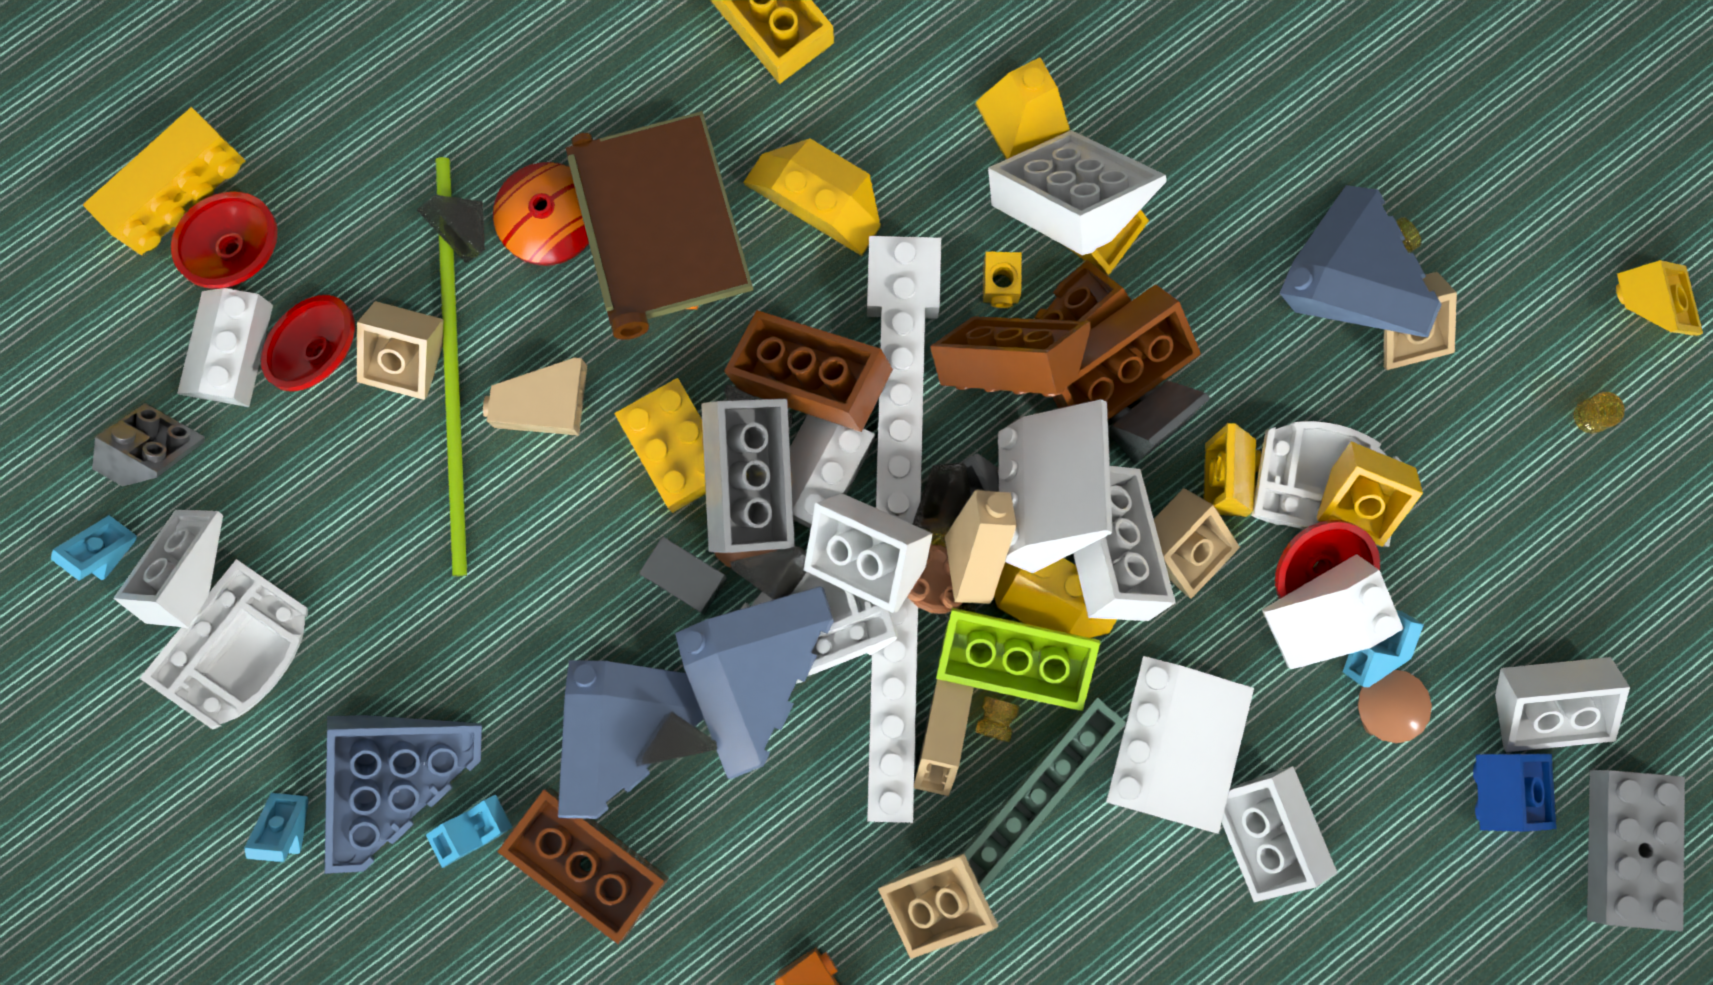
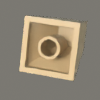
M1438 272L1426 274V277L1423 278L1429 292L1434 291L1442 304L1428 338L1384 329V368L1386 370L1455 353L1457 292Z

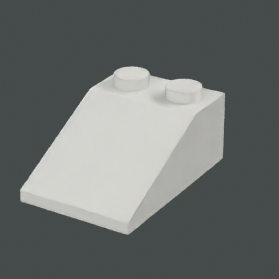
M175 510L113 599L144 623L188 628L200 616L201 607L209 597L223 515L219 511Z
M1357 554L1262 609L1286 665L1290 669L1372 648L1403 630L1380 570Z

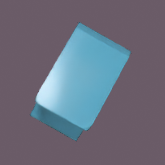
M108 515L54 548L51 560L79 581L91 573L100 580H104L130 549L137 536Z
M271 793L244 848L246 858L284 862L288 853L299 854L303 843L308 797Z

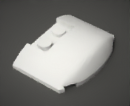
M1294 422L1278 429L1274 427L1266 430L1254 496V508L1251 516L1275 525L1283 524L1300 529H1306L1318 523L1317 514L1331 469L1348 444L1352 441L1386 455L1379 448L1381 443L1354 429L1327 422ZM1397 456L1393 457V459L1401 461ZM1390 536V538L1387 540V542L1384 544L1383 547H1389V546H1390L1391 536Z
M237 559L209 592V597L201 607L200 616L188 628L181 627L140 677L142 681L211 729L221 726L220 724L246 713L260 702L277 684L288 669L300 646L304 633L305 617L308 615L307 607Z
M805 561L787 568L760 587L763 592L751 605H758L820 586L824 588L834 622L828 634L820 633L811 653L817 655L808 676L866 653L872 655L898 638L890 611L804 571ZM745 602L744 605L741 607V609H744V608H747V607H750V606H749L748 603Z

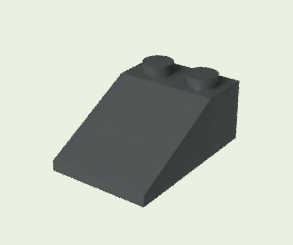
M1167 380L1160 387L1155 386L1139 398L1141 402L1132 410L1127 406L1110 419L1114 425L1108 430V434L1136 465L1189 421L1210 397L1205 392Z

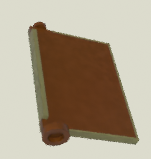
M703 111L593 140L592 135L589 133H579L571 139L572 146L566 147L567 158L605 308L615 338L628 340L642 336L649 330L647 319L753 291V285Z

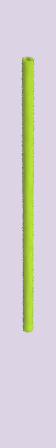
M439 157L436 158V183L443 319L452 576L458 577L467 576L451 174L450 159Z

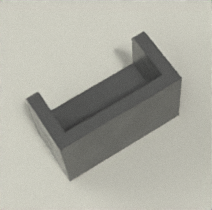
M663 536L639 572L642 577L650 580L703 615L707 612L727 580L723 573Z

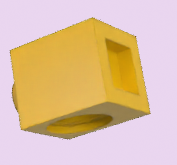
M1022 252L985 253L983 261V303H991V306L995 308H1008L1012 306V303L1019 302L1021 296ZM997 275H1005L1010 279L1011 285L1005 288L998 287L993 282V278Z

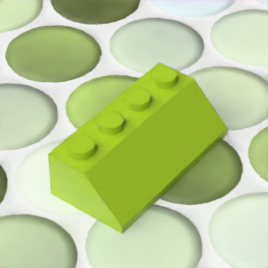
M952 608L938 660L936 679L1083 711L1100 647V640Z

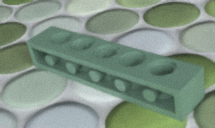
M1093 698L1088 702L1083 711L1077 715L959 853V855H965L982 892L1126 724L1121 717L1099 698Z

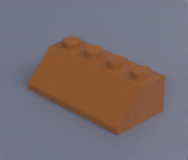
M973 316L932 344L930 348L939 382L942 386H955L958 390L980 388L986 392L1006 390L1013 391L1014 394L1042 393L1045 397H1052L1063 393L1064 388L1078 378L1091 327L1089 321Z

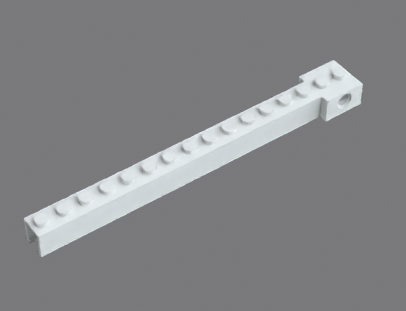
M869 236L867 317H881L880 349L893 368L879 396L876 509L920 528L925 318L938 319L940 308L941 238ZM906 598L897 612H891L898 638L883 649L872 654L867 821L913 823L918 607L910 599Z

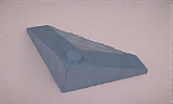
M1348 185L1344 187L1293 261L1280 295L1295 313L1428 338L1442 304L1435 292H1429L1423 278L1426 275L1413 252H1407L1402 242L1405 240V237L1394 217H1388L1382 206L1386 202L1378 189Z
M821 586L709 618L675 633L684 669L728 779H733L764 766L770 752L764 750L774 728L782 729L794 705L788 699L797 680L805 682L817 657V655L811 653L820 633L828 634L834 622L824 588Z
M569 660L564 700L559 818L598 819L609 809L606 804L607 801L622 789L628 793L650 774L647 767L664 754L669 758L690 740L687 733L703 721L704 717L686 673L610 661Z
M369 715L327 716L325 874L364 872L374 862L372 855L387 841L391 844L396 842L414 825L411 820L414 815L426 804L432 808L453 788L450 781L465 767L471 771L481 761V723Z

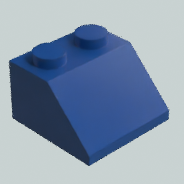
M1476 754L1473 777L1478 787L1475 814L1480 822V830L1527 832L1557 829L1552 754Z

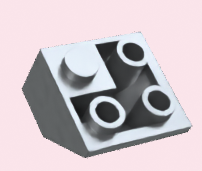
M144 403L95 437L92 469L121 486L157 478L203 444L205 437Z

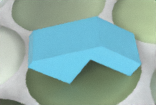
M1396 610L1403 630L1372 648L1350 653L1343 673L1362 687L1369 688L1412 658L1424 624L1405 612Z
M495 794L483 800L469 811L442 823L426 834V837L443 868L493 841L513 827Z

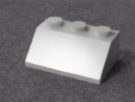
M227 288L202 291L177 394L249 407L273 305L256 293Z
M809 414L807 415L790 446L793 520L811 529L815 503L840 493L847 494L875 442L874 433L864 428L862 432Z
M840 493L815 503L804 571L895 613L900 609L926 567L933 533Z
M1611 657L1501 668L1495 697L1503 747L1506 752L1614 742L1617 738L1630 686Z
M1293 766L1262 775L1229 789L1222 825L1254 902L1316 888L1337 874Z

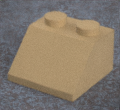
M375 301L357 322V382L425 400L428 396L442 351L443 319Z
M1185 488L1154 518L1169 579L1190 599L1240 548L1215 507Z

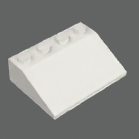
M1072 130L988 167L991 204L993 207L1081 255L1092 253L1097 248L1111 242L1166 182L1165 174Z
M1100 399L1024 416L998 432L999 492L1011 493L1017 525L1005 560L1006 563L1030 573H1035L1113 533L1106 401Z
M1143 656L1106 802L1219 834L1254 688L1184 666Z

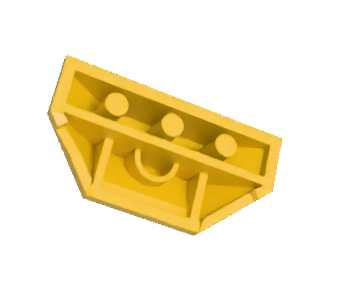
M810 138L763 153L743 182L747 187L861 256L869 246V236H875L881 228L870 174Z
M1062 558L1035 573H1030L1009 563H1004L994 594L996 606L1001 611L1024 624L1088 638L1109 634L1117 619L1088 617L1075 564Z

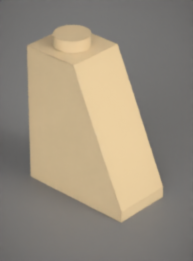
M572 358L492 385L490 396H485L483 416L487 417V422L494 428L579 436L587 365L582 358Z
M975 490L945 535L954 602L990 604L993 600L1017 526L1011 493Z
M937 679L915 775L914 789L945 796L950 795L960 764L974 687Z

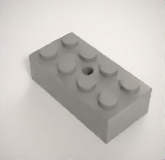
M787 399L701 403L709 552L734 553L795 548Z
M1590 770L1587 921L1612 926L1683 931L1685 777Z

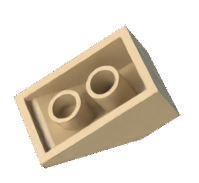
M964 854L929 862L906 871L878 888L910 959L999 927Z

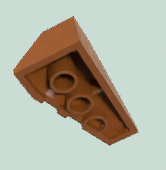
M1086 260L1054 290L1053 293L1056 298L1048 309H1040L1034 318L1089 321L1092 329L1131 302V299L1122 286Z

